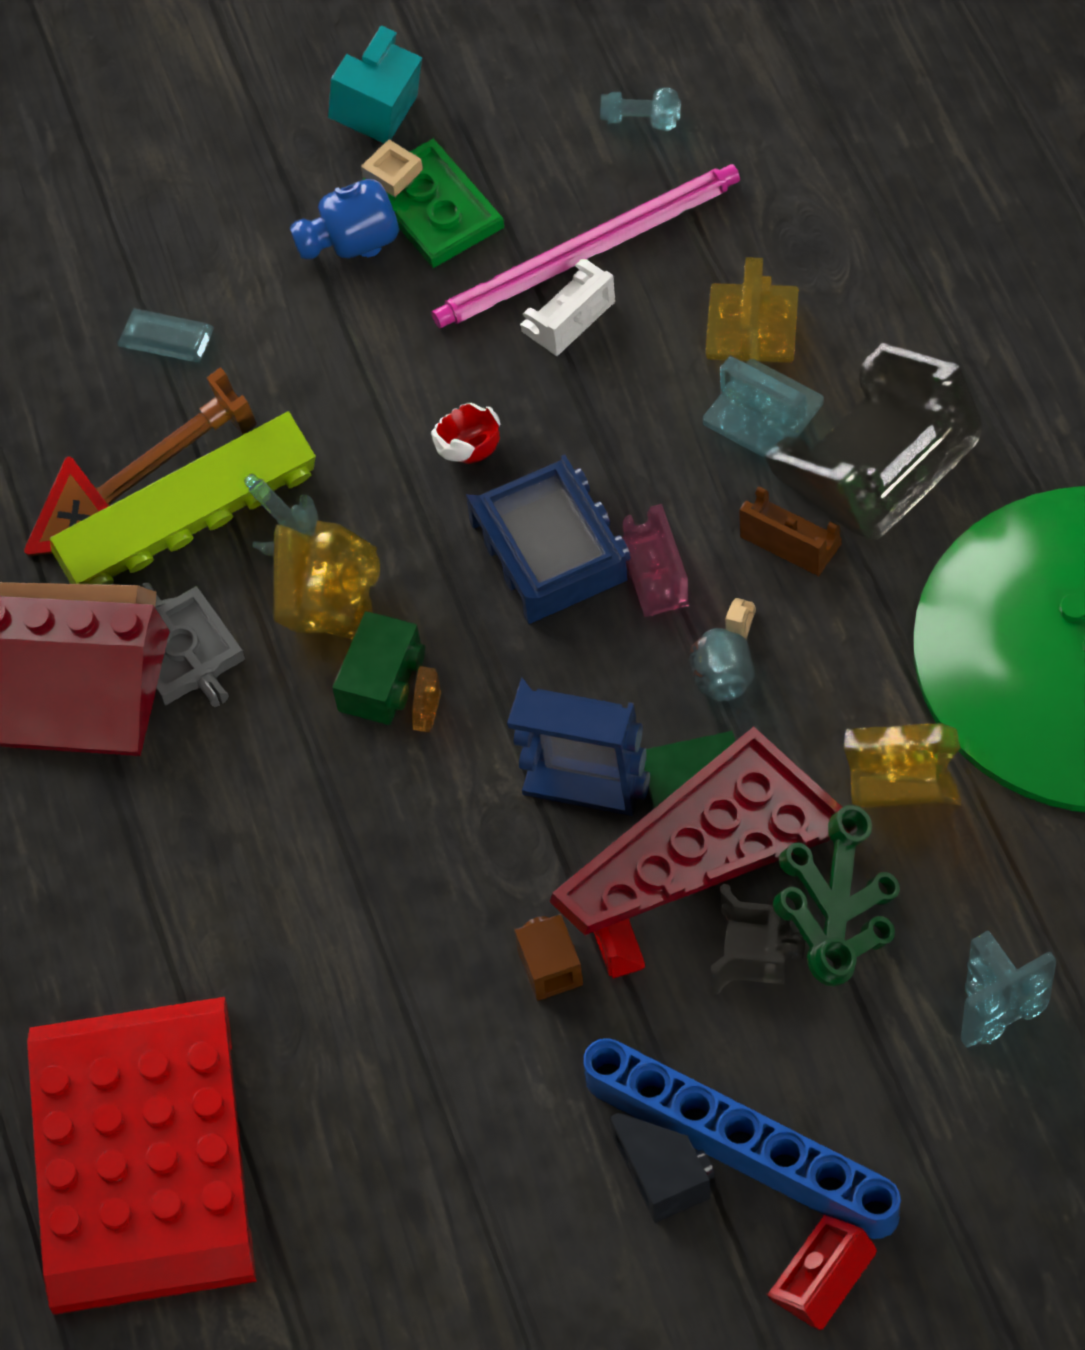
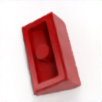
M629 919L594 932L608 974L612 976V979L645 968V962Z
M825 1214L767 1296L770 1300L811 1327L822 1330L871 1262L877 1249L863 1228Z

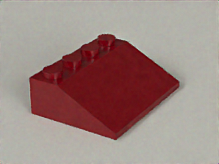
M0 596V747L141 756L170 631L154 605Z

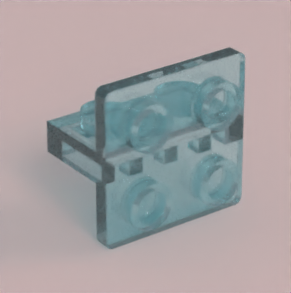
M729 356L720 367L721 395L704 414L703 425L776 463L822 407L824 397L755 359H749L744 363Z
M989 930L971 940L969 962H967V983L965 984L968 998L965 1000L961 1041L966 1048L979 1041L982 1044L990 1043L1000 1037L1009 1024L1022 1017L1024 1020H1030L1041 1014L1048 1007L1057 961L1051 952H1047L1021 968L1016 969Z

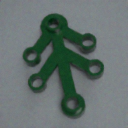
M856 805L844 806L831 816L828 823V835L835 844L830 887L814 864L812 852L805 844L799 842L792 843L779 856V864L782 870L790 876H798L826 918L824 931L807 909V898L799 888L787 887L777 894L773 900L774 911L780 918L794 922L810 947L807 963L812 975L819 982L827 986L844 984L852 977L858 956L869 949L877 950L883 948L895 936V929L891 921L886 917L876 916L862 926L861 933L848 940H844L846 923L875 904L886 905L896 898L900 892V885L896 877L888 872H880L867 882L865 888L850 896L855 847L866 840L872 831V822L865 810ZM843 825L848 829L849 834L845 831ZM791 853L799 857L801 865L793 861ZM878 882L886 887L887 895L881 892ZM785 897L793 901L795 910L787 905ZM873 926L881 931L882 939L875 935ZM826 957L832 961L834 968L829 965Z

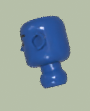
M375 179L361 180L341 189L335 188V191L328 193L320 200L318 204L319 218L314 220L300 219L295 221L290 227V232L301 259L306 260L317 257L322 249L330 246L341 258L349 259L359 255L373 257L380 252L381 247L393 242L399 232L397 218L385 188Z

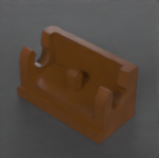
M758 486L755 493V503L752 504L745 501L739 509L740 537L819 577L842 544L840 526L829 522L827 530L769 502L768 490Z

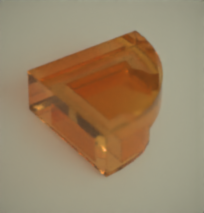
M419 666L413 700V729L417 731L430 732V729L433 728L441 697L438 672H436L435 668Z

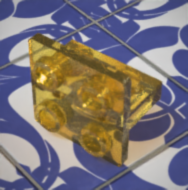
M746 257L744 284L714 283L711 285L706 358L710 360L793 362L795 355L798 287L772 285V276H763V258Z

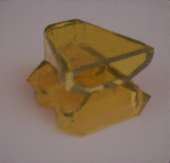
M317 520L315 533L312 537L292 528L276 525L274 533L273 620L297 633L327 632L353 639L364 612H373L372 603L368 595L370 586L377 582L380 575V561L376 553L377 547L336 523Z
M914 724L898 727H866L846 730L844 751L850 767L852 805L859 806L862 809L962 805L956 782L947 768V765L960 749L957 729L944 724Z

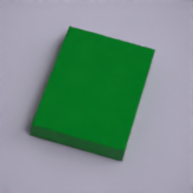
M434 138L410 151V153L421 159L423 170L396 197L386 192L396 215L399 229L432 268L437 267L504 228L503 217Z

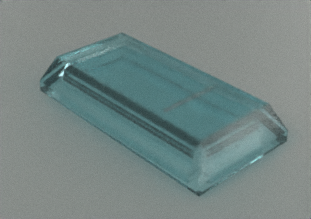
M133 308L118 341V346L200 363L214 327L203 322Z

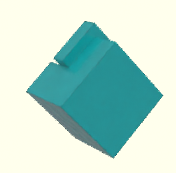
M380 26L362 55V61L346 54L332 76L328 118L385 144L388 140L392 139L417 98L422 57L396 46V32Z

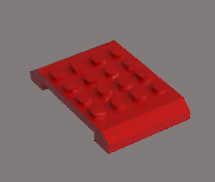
M225 997L29 1028L27 1046L43 1276L49 1308L53 1315L257 1282L252 1233L248 1224L230 1051L232 1049L228 1004Z

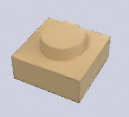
M388 140L361 166L362 175L365 179L379 181L385 188V191L394 197L423 170L419 157L391 140Z

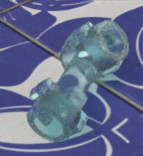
M671 88L657 89L653 94V100L622 99V92H611L610 94L601 95V120H609V123H620L621 116L651 117L653 127L659 130H670L676 125V120L680 119L681 100L678 99V93Z

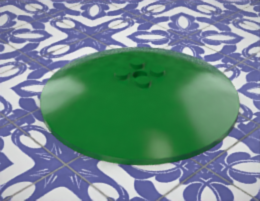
M1085 486L1055 489L1014 501L990 513L958 537L942 555L922 591L916 612L913 642L917 680L924 701L945 737L965 759L1000 785L1026 798L1049 806L1085 813Z

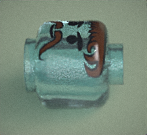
M723 628L711 629L705 632L690 649L689 659L694 681L698 690L703 694L710 696L714 700L729 701L741 696L752 683L755 676L752 657L747 640L740 634Z

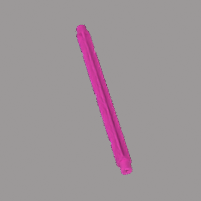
M733 164L720 170L715 168L517 265L485 283H481L446 300L445 305L431 311L432 317L438 328L445 327L453 322L458 324L502 300H507L574 267L581 259L587 260L596 254H600L679 215L687 209L696 207L726 192L727 187L740 181L739 172Z

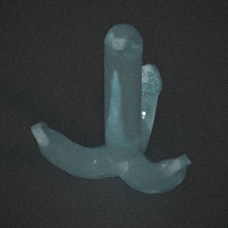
M254 474L246 476L244 483L249 488V492L291 535L290 539L283 542L271 541L262 543L254 541L252 546L259 549L262 553L271 556H289L298 553L318 533L319 519L313 499L308 495H301L300 505H294L291 510L262 479H259Z

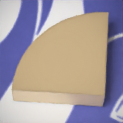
M739 598L733 600L725 619L727 644L740 647L745 644L756 611L753 602Z

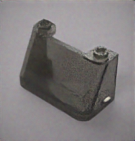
M882 343L870 354L861 366L859 381L865 399L810 450L804 440L788 436L780 440L765 454L770 469L776 478L851 532L871 540L884 536L977 444L982 430L981 417L960 365Z

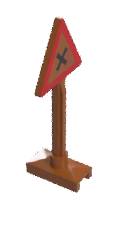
M220 367L206 377L215 397L199 409V414L100 487H94L74 459L70 456L66 457L24 548L25 554L27 556L53 554L50 537L109 507L113 501L212 428L217 430L227 421H230L244 435L256 426L257 422L248 401L243 395L238 397L235 394L224 370Z

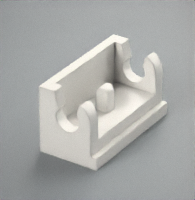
M581 259L575 265L580 271L573 275V280L542 309L536 311L535 309L528 308L523 313L526 320L521 323V332L556 356L615 302L613 275L608 271L604 272L585 259Z

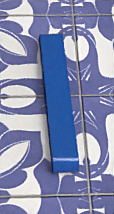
M609 1038L599 1039L591 1043L586 1049L583 1056L586 1085L590 1093L598 1099L639 1120L687 1135L693 1148L697 1150L703 1149L707 1155L823 1215L826 1214L863 1228L869 1238H885L891 1235L897 1228L900 1216V1192L896 1185L888 1178L619 1041ZM603 1064H612L619 1068L610 1075H602L595 1071ZM648 1086H655L663 1090L660 1095L653 1098H647L639 1094L643 1088ZM691 1109H701L707 1113L703 1119L696 1121L686 1119L683 1116L686 1111ZM739 1131L746 1132L752 1136L750 1141L743 1144L733 1143L728 1137L730 1134ZM787 1154L796 1158L797 1162L790 1167H781L772 1160L779 1155ZM832 1177L841 1181L843 1186L837 1190L828 1191L821 1188L818 1183L824 1178ZM871 1201H880L885 1203L889 1210L883 1214L875 1215L865 1210L864 1206Z

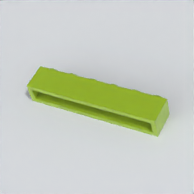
M288 411L50 537L51 551L70 584L111 585L114 582L112 577L127 569L130 573H134L145 568L153 562V555L166 548L172 552L186 546L194 539L192 534L208 526L209 530H215L225 525L233 518V512L246 505L249 509L259 507L272 497V491L285 484L288 488L300 485L311 476L310 471L314 469L316 456Z

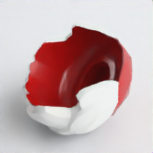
M467 403L460 405L459 409L455 408L452 410V413L440 418V423L435 425L431 435L438 454L443 458L471 464L489 457L494 452L500 440L499 427L501 423L498 415L491 407L488 406L484 409L476 404Z

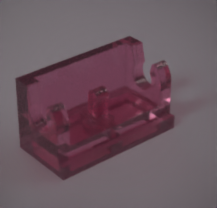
M662 504L649 507L647 513L649 520L644 524L635 525L631 515H628L623 520L624 537L622 538L631 556V560L626 563L644 617L689 605L688 578Z

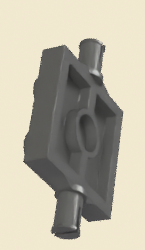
M150 583L142 584L144 588L153 590ZM197 586L178 597L163 601L156 594L155 608L170 630L156 693L165 706L198 688H201L213 707L220 706L218 698L222 704L225 703L229 695L216 678L221 673L245 660L243 650Z

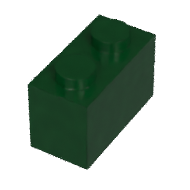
M368 611L364 612L332 687L338 712L391 725L396 710H403L406 705L410 689L408 681L412 671H419L424 660L425 645L421 644L417 624Z

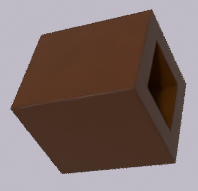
M561 914L550 918L546 916L533 918L526 922L523 927L514 930L518 953L537 1001L583 986L581 963Z

